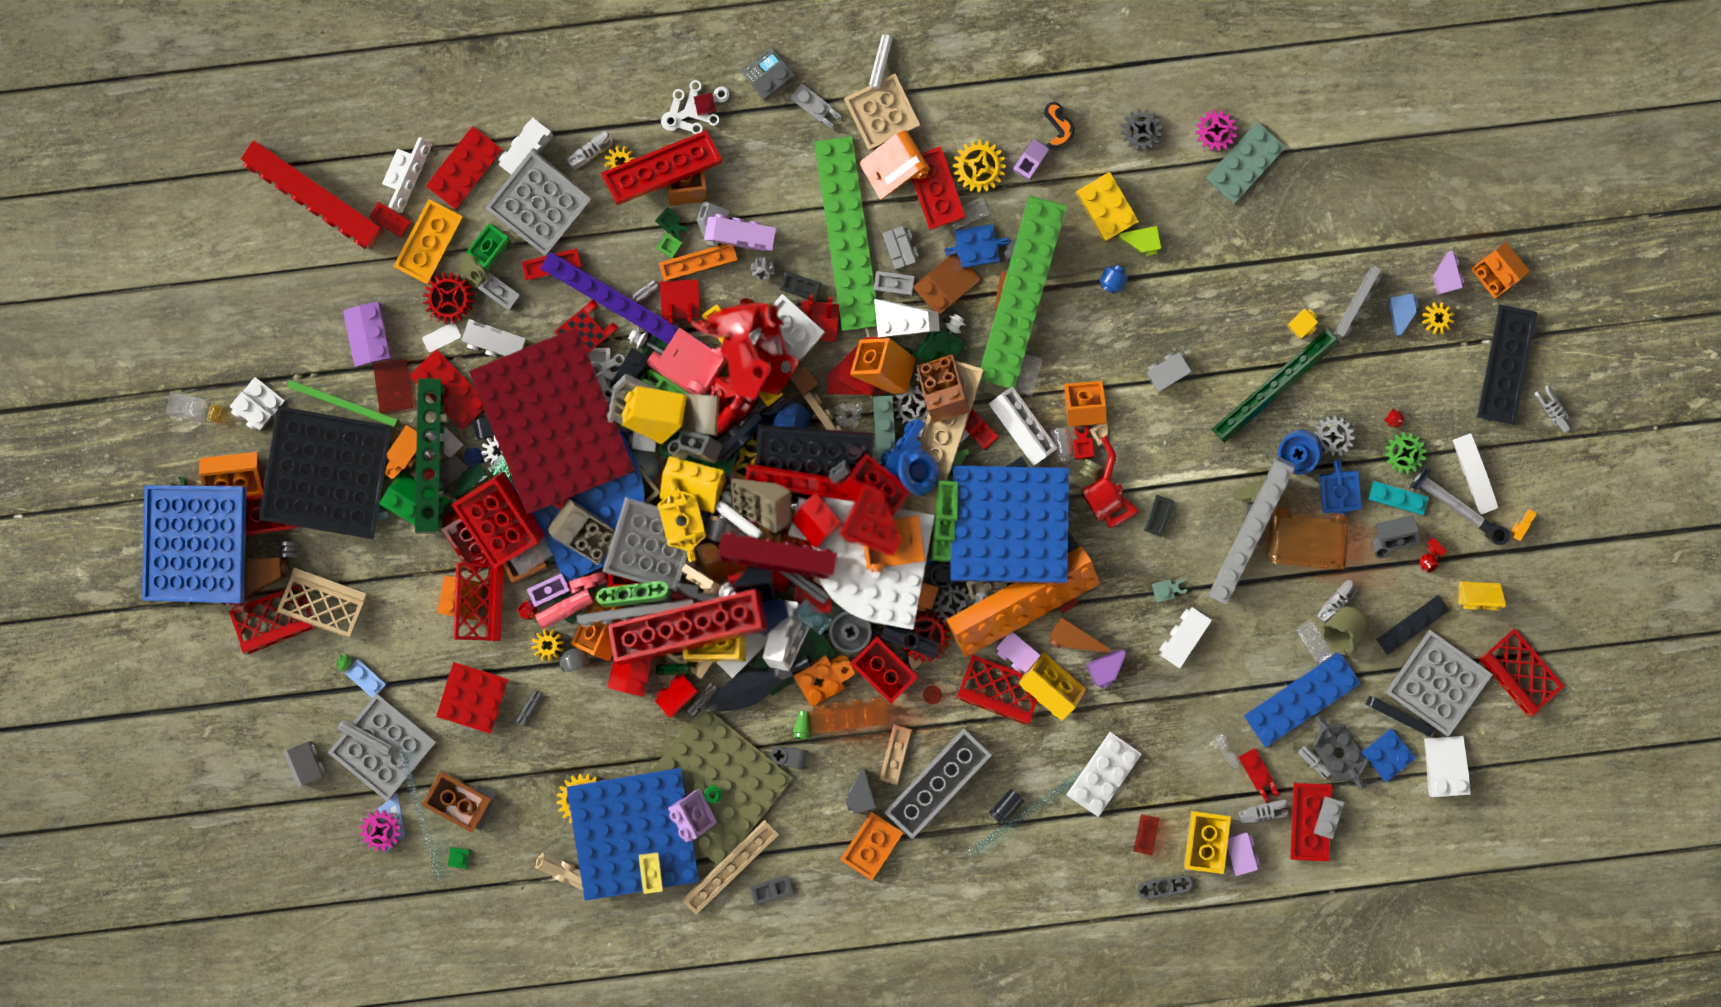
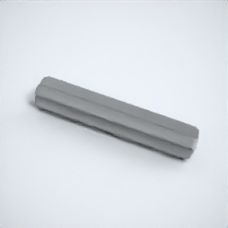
M345 720L340 722L338 726L339 731L384 755H388L391 745Z

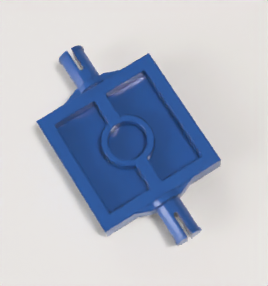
M993 224L955 230V247L944 248L945 256L957 254L960 259L961 268L964 269L999 263V247L1009 245L1010 242L1008 237L997 239L994 234Z
M1338 459V464L1337 460L1333 461L1334 472L1319 475L1323 514H1339V524L1343 525V523L1347 524L1346 513L1362 508L1358 471H1342V460Z

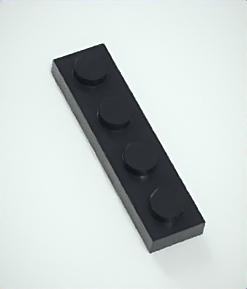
M1436 595L1376 638V641L1386 655H1388L1450 610L1441 597Z

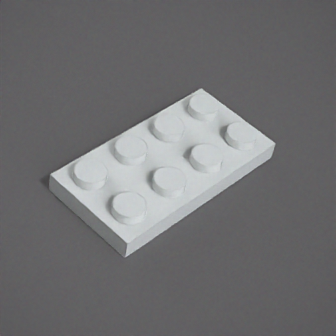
M1109 732L1067 793V796L1099 817L1141 756V753Z

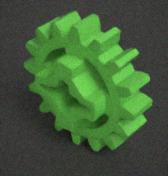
M1405 432L1401 433V437L1396 434L1394 435V441L1388 440L1391 445L1385 446L1388 453L1384 454V456L1389 457L1386 464L1392 463L1391 469L1394 470L1397 467L1398 473L1404 470L1405 474H1409V469L1415 472L1416 465L1422 467L1420 460H1426L1422 456V453H1425L1426 450L1421 449L1424 442L1418 443L1420 438L1418 436L1413 439V433H1409L1408 437H1406ZM1403 440L1410 441L1414 445H1406L1405 442H1403ZM1396 445L1397 451L1396 454L1393 455V448ZM1402 449H1404V450H1410V449H1412V450L1409 451V453L1407 454L1408 458H1407L1406 456L1398 457L1399 455H1401V453H1403V450H1402ZM1417 451V458L1414 462L1413 456L1414 453ZM1397 461H1404L1407 466H1402Z

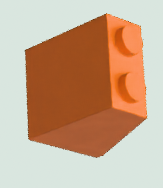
M890 338L859 340L850 375L891 394L907 393L916 358Z

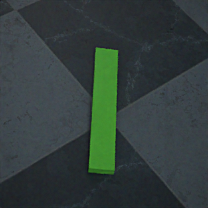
M288 381L287 386L290 389L394 427L398 425L399 420L297 382Z

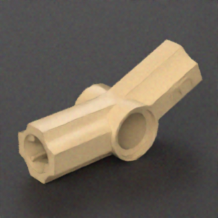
M544 853L538 857L536 869L552 875L553 878L562 883H569L583 891L580 870L575 865L562 859H555Z

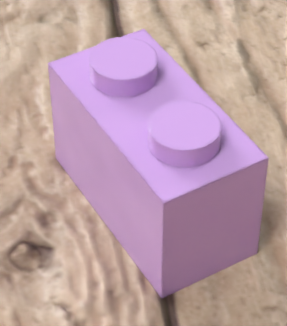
M562 573L527 589L534 607L570 591V587Z
M1013 632L1006 635L996 647L999 650L996 654L1003 660L1007 658L1013 662L1011 666L1019 673L1021 671L1026 673L1040 657L1035 650Z
M1247 832L1228 837L1227 852L1235 876L1258 870L1257 865H1260L1257 853L1253 854L1252 847L1255 846L1252 835L1248 836Z

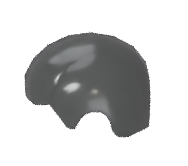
M581 649L566 651L559 661L563 672L565 670L566 672H572L590 663L586 652Z

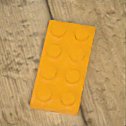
M428 199L393 267L428 285L463 216Z

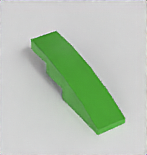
M938 481L934 508L931 561L951 562V541L955 540V521L957 520L958 482Z

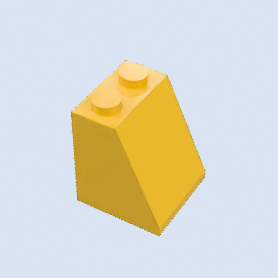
M637 386L632 392L629 391L625 397L626 407L622 413V425L663 444L682 426L687 396Z

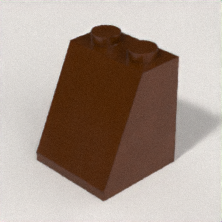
M285 558L245 560L244 599L285 578L286 573H289L288 561H285Z

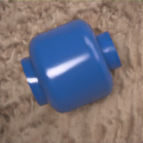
M1117 265L1106 267L1099 280L1102 284L1101 288L1113 294L1121 292L1128 280V276L1124 274L1125 269Z

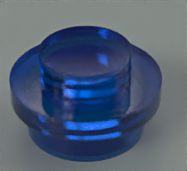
M471 447L464 452L463 458L467 465L474 467L482 462L483 455L478 448Z

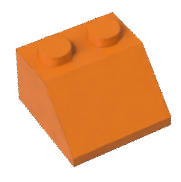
M1102 381L1064 384L1068 427L1107 423Z
M444 576L437 610L439 614L454 616L456 577ZM470 580L468 583L475 589L481 582ZM466 585L461 589V595L464 598L471 593ZM484 586L477 591L481 598ZM475 595L467 601L472 608H475L480 603ZM465 604L460 608V614L464 618L470 612ZM474 614L469 618L471 620H477Z

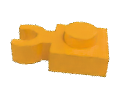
M1528 509L1520 523L1516 522L1513 526L1511 538L1521 541L1537 513Z

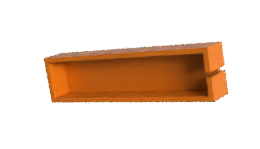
M1082 546L1068 553L1067 583L1014 582L948 618L946 621L956 643L964 656L967 657L1086 591L1093 589L1100 582L1090 558Z

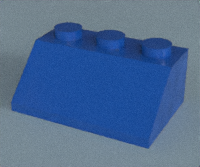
M793 402L774 414L770 425L809 428L813 413L800 404Z

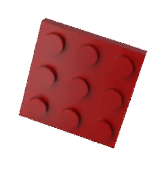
M453 662L436 717L492 734L509 679Z

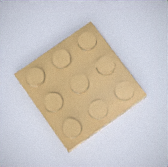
M896 74L883 79L879 89L868 86L844 98L868 151L884 144L901 131L907 130L909 132L920 126Z

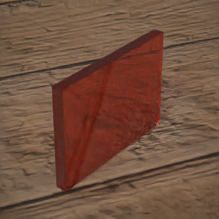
M407 359L373 364L372 368L374 370L378 410L380 413L414 408Z

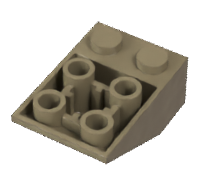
M741 479L731 480L733 509L739 514L775 533L792 522L791 495L789 490L775 483Z
M569 498L549 526L548 531L553 538L599 565L609 551L615 529Z

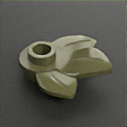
M462 253L461 258L463 262L457 266V270L467 277L466 284L471 285L472 289L479 287L480 283L487 280V272L484 267L478 265L472 255Z

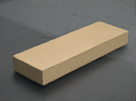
M893 725L880 781L898 785L912 729Z

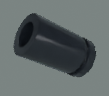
M1010 789L989 813L999 824L1004 825L1006 823L1005 820L1007 821L1025 801L1014 790Z

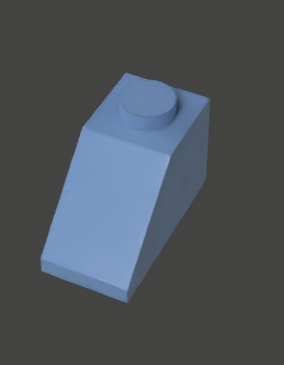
M1413 293L1388 298L1395 336L1403 333L1416 314V309L1419 308L1417 297H1414Z

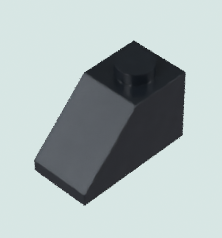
M631 348L609 386L613 387L625 374L637 378L648 357Z

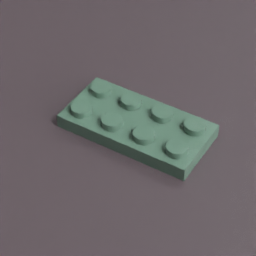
M1257 122L1205 179L1234 204L1286 147Z

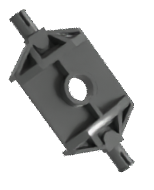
M1322 714L1319 715L1315 720L1320 726V732L1313 743V747L1335 781L1351 780V782H1355L1359 791L1364 789L1366 785L1360 775L1368 759H1365L1347 731L1346 724L1329 725ZM1336 748H1340L1343 752L1340 759L1334 755Z

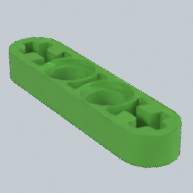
M656 581L603 588L597 592L596 600L602 607L608 608L663 601L670 596L671 591L665 582ZM663 587L664 590L659 594L658 591ZM640 590H647V594L644 597H638ZM627 591L629 593L628 597L621 600L619 598L620 594ZM605 595H608L609 597H607L606 601H604L602 598H605Z

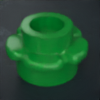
M710 785L704 791L705 800L710 804H717L721 801L723 791L716 785Z

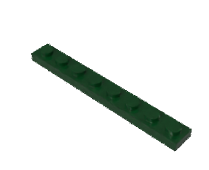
M1329 330L1323 331L1211 429L1213 433L1223 443L1227 442L1340 343L1339 340Z

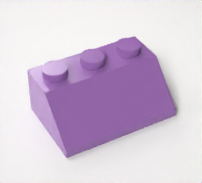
M380 302L359 305L343 311L355 367L393 359Z
M1119 649L1085 664L1095 686L1105 688L1112 685V680L1116 679L1126 653L1124 650Z

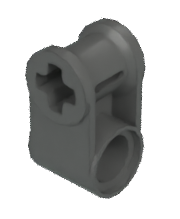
M776 746L771 749L770 758L775 764L804 769L808 750ZM781 750L784 757L776 760V756H773V754Z

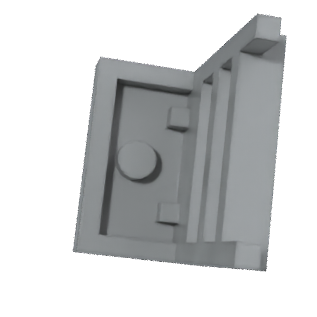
M625 374L612 387L613 394L610 396L611 403L609 404L610 411L607 414L608 421L612 422L614 420L622 424L623 417L620 414L625 409V397L629 391L632 392L637 386L657 388Z

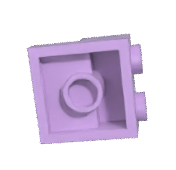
M700 789L693 791L684 799L678 800L668 808L671 820L676 822L679 828V835L686 842L698 838L717 823Z

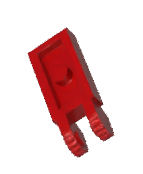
M1255 748L1238 757L1255 789L1259 791L1265 803L1269 802V797L1264 792L1263 787L1268 784L1273 795L1276 797L1280 796L1271 775Z

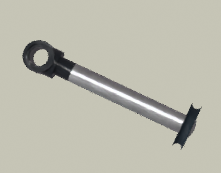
M1425 466L1412 481L1409 489L1413 488L1414 492L1422 487L1482 530L1490 543L1504 545L1508 542L1510 534L1505 527L1499 526L1495 522L1490 523L1429 479L1428 475L1431 469L1427 470ZM1498 530L1503 534L1502 539L1499 541L1494 538V534Z

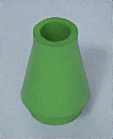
M798 712L793 730L794 738L809 740V736L812 735L810 712Z

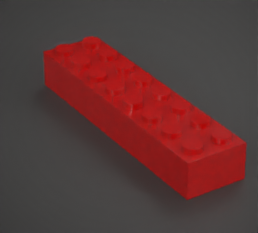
M253 140L240 158L244 161V167L253 173L260 172L259 177L267 183H276L275 188L283 194H292L290 198L299 205L303 206L304 203L308 205L306 209L317 217L321 214L323 216L322 220L333 228L337 225L339 227L338 231L350 239L353 236L355 238L353 242L363 249L367 247L372 249L385 230Z
M750 590L609 624L608 629L614 662L622 666L767 631L761 593L756 590Z

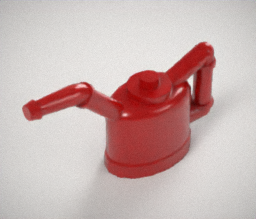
M1105 435L1101 439L1109 457L1104 476L1091 485L1082 488L1081 492L1098 522L1105 520L1108 527L1113 528L1125 520L1133 518L1138 513V508L1123 497L1122 491L1124 489L1122 485H1117L1115 482L1112 483L1110 480L1117 459L1116 453L1108 440L1109 438ZM1123 507L1128 510L1114 519L1111 517L1113 513Z

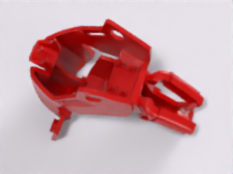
M753 303L733 306L711 314L706 320L693 321L691 324L702 332L711 334L714 338L724 337L721 345V354L728 359L730 377H716V382H713L709 388L710 396H720L717 420L718 430L717 435L713 436H718L723 432L727 434L736 424H740L753 410L752 407L755 405L760 391L779 395L800 364V360L787 351L780 325H783L784 322L779 319L778 307L775 304ZM760 327L761 332L754 346L750 333ZM776 336H777V338H778V341H779V344H780V347H781V350H782V354H781V355H780V353H779V350H778V347H777V344H776V341H775V338H774V337H776ZM785 361L789 362L791 367L788 373H784L781 369V365Z

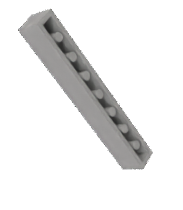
M1276 457L1209 591L1210 597L1227 604L1294 471L1293 463L1281 457Z

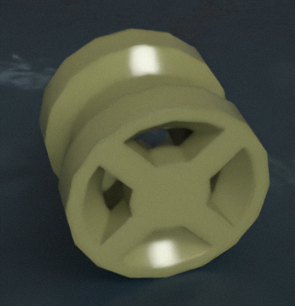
M1085 459L1084 468L1079 473L1096 481L1098 471H1101L1102 466Z

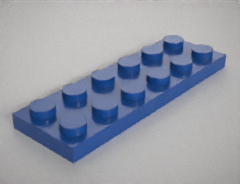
M1336 653L1243 716L1266 748L1361 683L1343 656Z

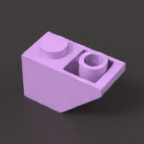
M1033 139L1013 168V172L1029 181L1049 151V148Z
M1453 251L1445 254L1433 275L1437 295L1463 288V275L1457 269L1459 260L1457 254H1453Z

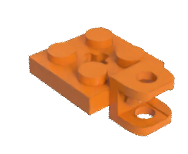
M825 655L812 662L811 667L798 671L793 676L811 707L845 689L842 682L851 678L855 673L847 655H840L830 661ZM818 677L819 679L824 680L822 681L821 685H815V678Z

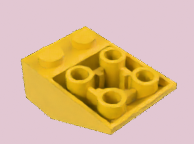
M1459 581L1458 604L1463 605V609H1481V606H1483L1482 609L1500 610V607H1506L1501 583Z

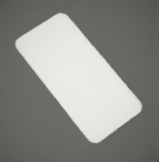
M451 323L424 336L422 339L428 352H432L461 338V334L456 324Z

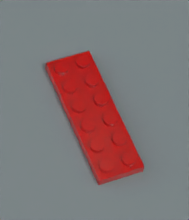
M707 130L601 172V176L616 205L619 206L722 164V158Z

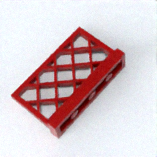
M456 562L453 640L501 641L503 564L494 569L491 564ZM462 567H468L472 572L467 579L461 575ZM483 567H487L488 576L483 580L478 572ZM474 576L481 582L475 589L468 583ZM465 585L471 591L466 598L461 595V589ZM482 586L487 589V596L484 599L477 593ZM473 595L480 601L475 608H472L467 602ZM465 604L470 612L463 618L460 614V608ZM482 605L487 609L486 615L483 618L476 612ZM474 614L479 622L472 628L467 620ZM465 624L470 631L465 636H459V628ZM481 624L486 628L485 637L479 636L475 631Z
M297 584L291 588L292 592L295 590H299V593L303 592L301 585ZM286 589L229 611L240 642L241 651L245 655L318 627L300 620L292 623L294 618L291 617L287 625L280 626L277 624L280 613L277 614L274 622L264 619L269 608L277 612V609L270 605L273 599H282ZM305 595L301 596L297 602L299 607L302 606L300 605L302 601L304 605L308 604ZM260 604L266 607L261 617L253 614L255 606ZM310 607L305 609L308 615L307 618L312 616ZM243 611L248 614L244 624L237 621L236 613ZM251 615L260 619L256 629L247 626ZM263 621L272 624L270 631L267 633L259 631ZM245 628L254 631L251 639L244 641L242 634Z
M1515 628L1478 658L1527 717L1534 716L1543 705L1565 687ZM1512 635L1518 639V648L1508 647L1509 638ZM1496 649H1504V660L1497 659L1493 652ZM1508 649L1518 650L1517 661L1508 660ZM1521 651H1528L1530 653V662L1521 661ZM1507 663L1517 664L1516 674H1510L1507 671ZM1521 664L1530 665V676L1520 675ZM1534 665L1541 666L1543 677L1533 676ZM1520 678H1529V689H1523L1520 686ZM1533 679H1543L1542 690H1533ZM1546 680H1553L1558 687L1553 691H1546ZM1532 692L1542 693V700L1538 705L1532 700Z
M972 654L956 699L1026 726L1030 723L1037 703L1035 697L1032 702V695H1029L1027 691H1025L1026 696L1018 700L1013 693V690L1021 685L1019 684L1011 688L1007 677L1015 675L1021 680L1024 675L1023 673ZM974 660L982 663L985 670L975 674L972 668ZM994 668L999 669L1003 676L993 681L989 673ZM987 673L990 683L981 686L977 676ZM974 678L978 688L972 691L964 688L966 682ZM1004 679L1008 690L999 693L994 683ZM992 685L996 695L992 697L985 696L982 689ZM1010 691L1014 702L1010 704L1003 703L1000 695ZM1028 698L1031 704L1029 712L1022 710L1018 702Z

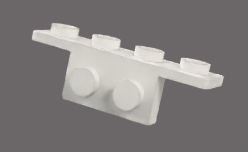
M419 137L412 154L397 149L382 183L395 189L389 208L400 213L403 212L427 155L430 152L431 142Z

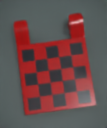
M591 300L579 312L556 329L554 333L558 335L577 327L588 354L605 339L614 334L618 327L613 322L606 329L602 330L589 315L598 305L596 301Z

